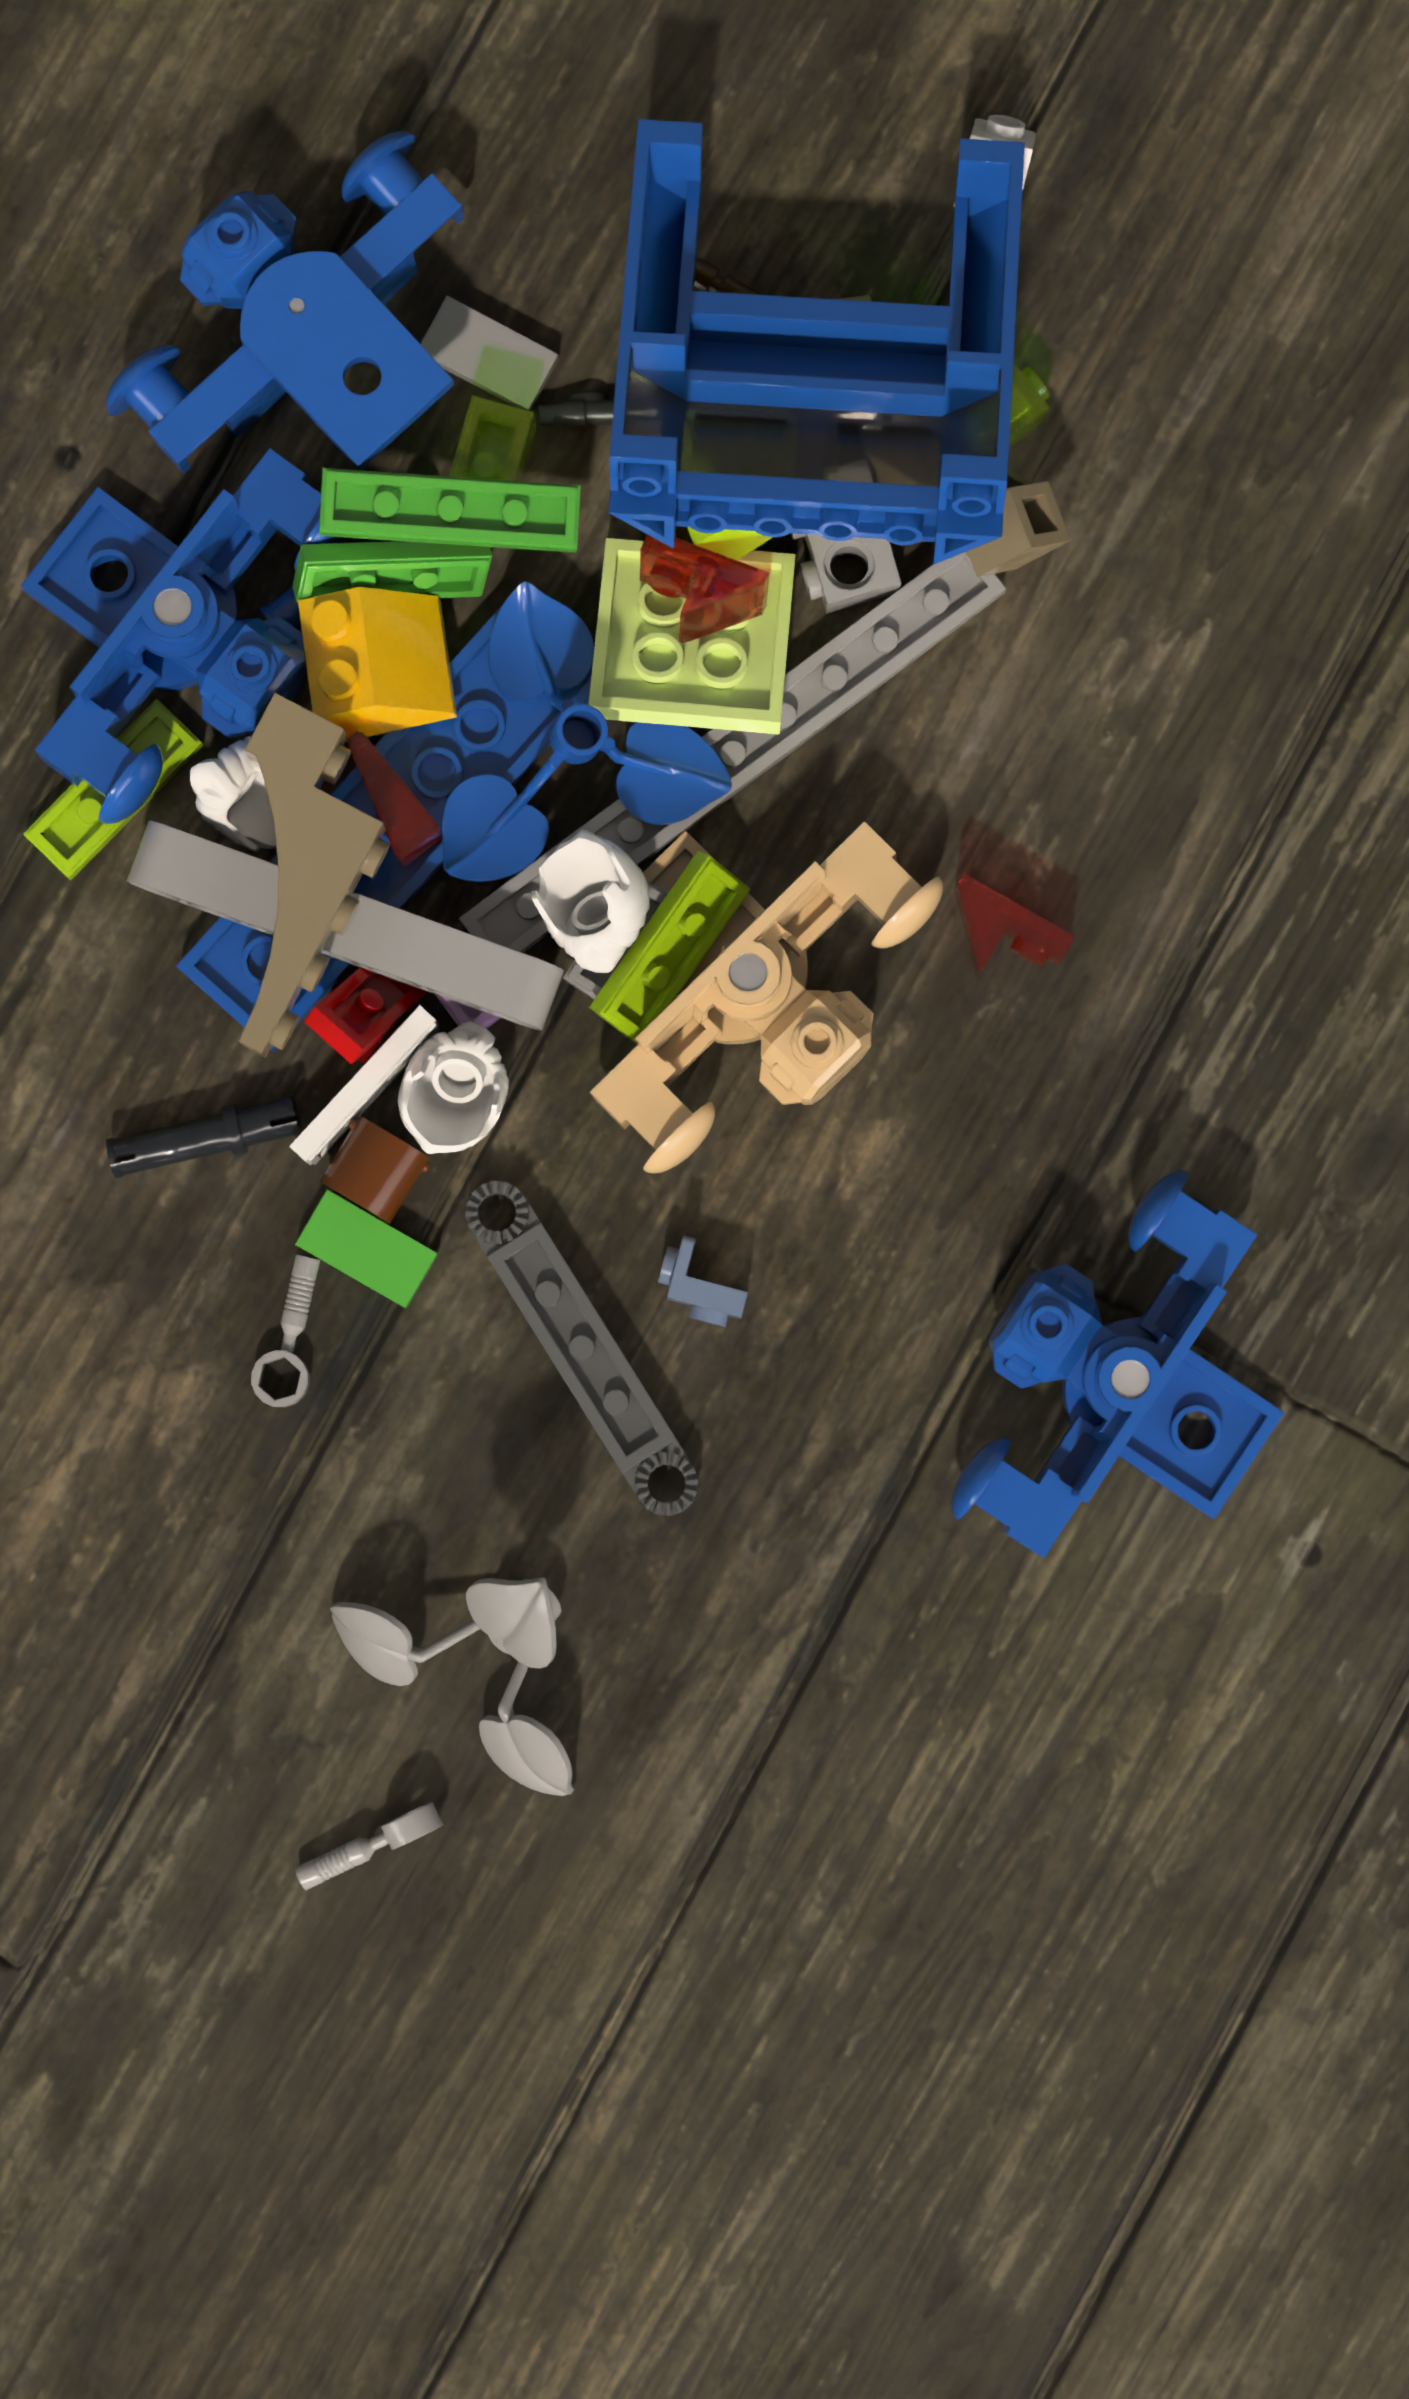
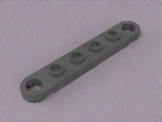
M490 1181L480 1185L471 1193L466 1203L465 1218L469 1229L641 1504L650 1512L661 1516H672L683 1512L693 1503L698 1492L699 1481L694 1466L523 1193L516 1186L505 1181ZM492 1195H504L510 1198L516 1208L514 1222L508 1229L503 1231H491L485 1228L479 1219V1209L482 1202ZM662 1465H672L678 1468L685 1478V1490L682 1496L671 1503L657 1501L648 1489V1478L651 1472Z

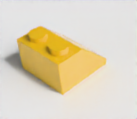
M355 587L298 600L312 712L344 728L347 735L345 742L457 717L442 606L438 596Z

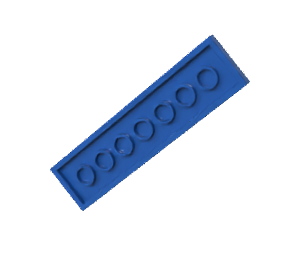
M501 607L450 662L457 717L386 733L331 794V796L383 822L386 831L381 839L390 843L387 854L375 876L371 878L362 874L353 891L354 893L402 910L443 865L441 818L443 808L453 790L461 782L473 776L485 774L503 777L514 786L551 745V730L560 717L561 711L548 702L545 692L532 700L524 702L509 698L499 689L489 669L488 645L490 634ZM593 663L589 673L578 686L567 690L556 689L557 693L565 700H572L574 705H587L589 703ZM277 855L271 860L270 863L278 865ZM220 917L176 967L245 1028L258 999L271 954L273 936ZM322 954L330 958L321 980L312 993L302 988L291 1009V1012L300 1016L296 1027L352 964ZM272 1046L270 1051L273 1053L277 1048Z

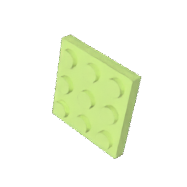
M606 538L588 705L599 710L606 720L780 734L796 554L753 550L739 560L732 562L694 545L674 544L673 549L660 542Z

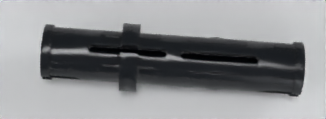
M287 1096L286 1099L240 1110L237 1104L223 1107V1114L115 1139L113 1137L106 1139L108 1159L130 1153L135 1154L114 1159V1163L110 1164L115 1179H118L124 1175L230 1150L236 1156L247 1153L248 1146L291 1136L297 1137L302 1133L299 1116L276 1122L273 1121L295 1115V1111L298 1110L293 1096Z

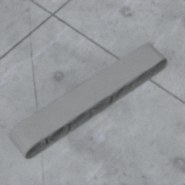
M148 821L127 878L128 883L263 933L274 935L278 902V865L176 828ZM354 892L352 893L351 897L360 901L357 911L343 935L332 931L321 952L322 954L522 1026L543 1031L564 973L562 968Z

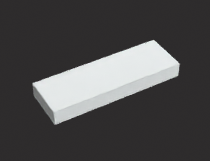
M419 1005L289 1147L310 1166L312 1164L316 1165L349 1129V1121L352 1119L357 1120L409 1064L413 1054L422 1043L440 1031L438 1028L440 1025L437 1020Z

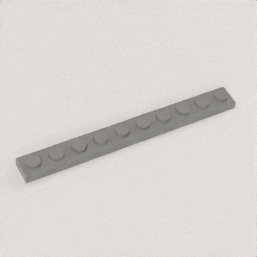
M965 552L935 565L933 564L785 674L780 734L712 729L702 736L717 753L730 776L732 788L726 795L708 804L689 818L668 825L649 824L637 819L629 813L620 799H618L459 918L460 922L471 935L521 953L525 952L549 934L546 928L547 925L532 900L531 893L535 890L539 893V868L560 844L571 839L579 830L584 829L622 848L639 867L679 837L684 831L690 829L1002 596L1006 588L995 574L977 577L971 560Z

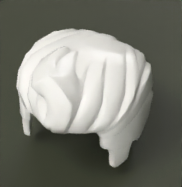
M247 736L243 741L239 740L229 745L228 748H223L218 753V758L207 759L193 766L190 770V781L192 789L197 795L196 809L201 813L202 819L236 844H241L257 853L260 848L275 849L277 847L273 815L259 763L249 759L245 752V748L252 737Z
M582 829L571 839L560 844L554 853L545 859L539 868V893L537 890L532 891V900L547 925L546 928L551 933L552 938L555 939L560 947L565 948L567 954L575 958L581 968L595 973H609L623 956L626 948L630 947L636 940L640 928L645 925L646 913L650 908L649 885L641 869L622 848L607 839Z
M464 1022L448 1033L440 1032L433 1034L413 1054L405 1070L398 1095L400 1116L406 1129L426 1153L458 1152L474 1146L487 1136L499 1119L509 1088L507 1072L504 1064L500 1063L502 1057L498 1049L493 1047L495 1037L485 1027L476 1022Z

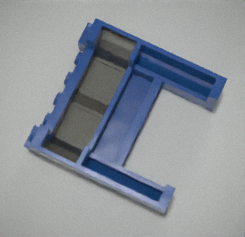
M638 119L609 456L610 500L608 513L673 549L676 526L691 527L702 533H717L724 529L756 531L767 537H782L789 533L821 535L832 541H847L854 537L886 539L897 545H912L919 541L935 542V565L1001 538L1008 476L1025 142L960 138L953 217L948 306L695 291L702 202L703 123Z

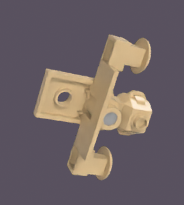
M864 821L821 865L815 861L766 910L748 893L675 1000L635 1038L638 1045L590 1091L592 1097L624 1129L631 1125L656 1150L644 1165L643 1170L648 1173H661L677 1166L688 1158L708 1135L715 1118L714 1104L708 1102L692 1113L667 1087L714 1041L718 1044H745L761 1040L762 1062L759 1082L782 1105L796 1103L812 1105L822 1099L870 1049L873 1012L851 991L832 993L831 991L806 990L808 976L806 950L857 900L884 925L873 939L872 946L881 949L889 948L905 941L927 922L937 908L943 892L941 878L937 876L921 887L896 862V852ZM684 831L643 874L647 881L668 894L698 850L709 856L711 855L691 835Z

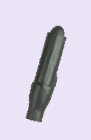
M598 392L573 394L567 401L539 405L540 426L555 425L565 428L612 425L614 400H606L605 395ZM651 398L626 399L624 425L652 424V420L660 417L659 404L651 402Z

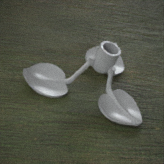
M486 1578L475 1581L466 1592V1602L473 1620L426 1647L412 1646V1636L407 1627L383 1610L351 1602H336L332 1605L330 1611L332 1612L333 1622L351 1656L374 1678L391 1685L404 1686L411 1684L418 1675L415 1662L421 1663L480 1629L488 1634L491 1642L499 1650L511 1655L518 1661L499 1704V1716L487 1715L479 1723L480 1737L488 1755L510 1778L532 1790L558 1796L571 1795L575 1789L571 1785L572 1767L560 1740L542 1723L525 1715H515L513 1710L515 1697L528 1667H547L556 1654L555 1620L561 1614V1606L557 1597L548 1588L546 1578L525 1579L521 1581Z

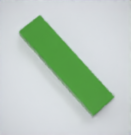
M323 468L319 536L576 553L581 485Z

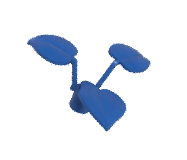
M523 582L518 585L498 612L488 645L489 669L499 689L509 698L524 702L532 700L545 692L548 702L561 711V715L554 724L550 734V742L554 753L519 795H517L515 788L508 780L489 774L473 776L461 782L450 794L443 808L441 818L443 868L450 876L467 881L484 882L512 876L532 864L541 854L549 833L548 821L538 809L527 803L563 761L570 764H582L593 759L599 750L604 751L612 761L624 765L616 778V791L621 803L637 819L655 825H668L685 820L708 804L726 795L732 788L730 776L717 753L702 737L689 727L636 722L627 733L625 741L626 753H624L615 746L613 738L607 737V722L599 710L586 704L574 705L572 700H565L557 693L556 689H572L585 679L593 663V639L588 627L576 613L567 606L545 595L529 582Z

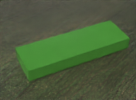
M406 541L301 544L292 586L296 603H298V600L355 587L436 595L439 598L480 597L485 587L492 560L491 547Z

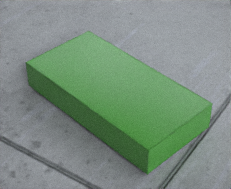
M326 1190L295 1244L405 1309L408 1308L438 1256V1253L329 1190Z

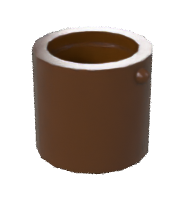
M359 1116L357 1120L352 1119L349 1121L348 1126L351 1130L320 1182L390 1224L420 1173H426L429 1170V1164L427 1163L429 1157L381 1127Z

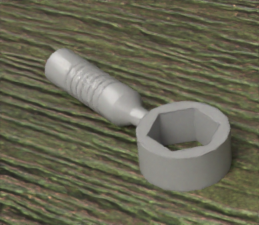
M300 1255L295 1256L291 1273L292 1277L290 1278L291 1282L289 1283L286 1303L280 1322L284 1332L281 1350H274L264 1354L255 1363L251 1372V1385L256 1396L263 1403L270 1406L289 1407L294 1405L305 1396L309 1388L310 1373L307 1365L298 1355L293 1354L297 1336L306 1327L307 1313L309 1312L321 1260ZM286 1358L301 1372L296 1394L275 1400L261 1387L265 1364Z
M433 1802L427 1803L382 1825L383 1833L373 1838H355L345 1845H341L330 1852H326V1854L316 1857V1859H311L295 1867L297 1878L302 1887L308 1890L335 1877V1875L337 1876L369 1861L374 1851L389 1844L391 1849L394 1850L443 1826V1823Z

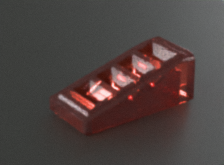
M356 731L348 738L349 749L379 819L384 823L385 832L397 859L406 867L442 838L441 829L365 734Z

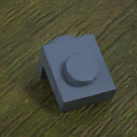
M683 1236L680 1249L671 1246L667 1247L658 1283L670 1286L667 1300L690 1305L689 1318L709 1324L726 1327L728 1316L741 1319L748 1292L687 1276L696 1239Z

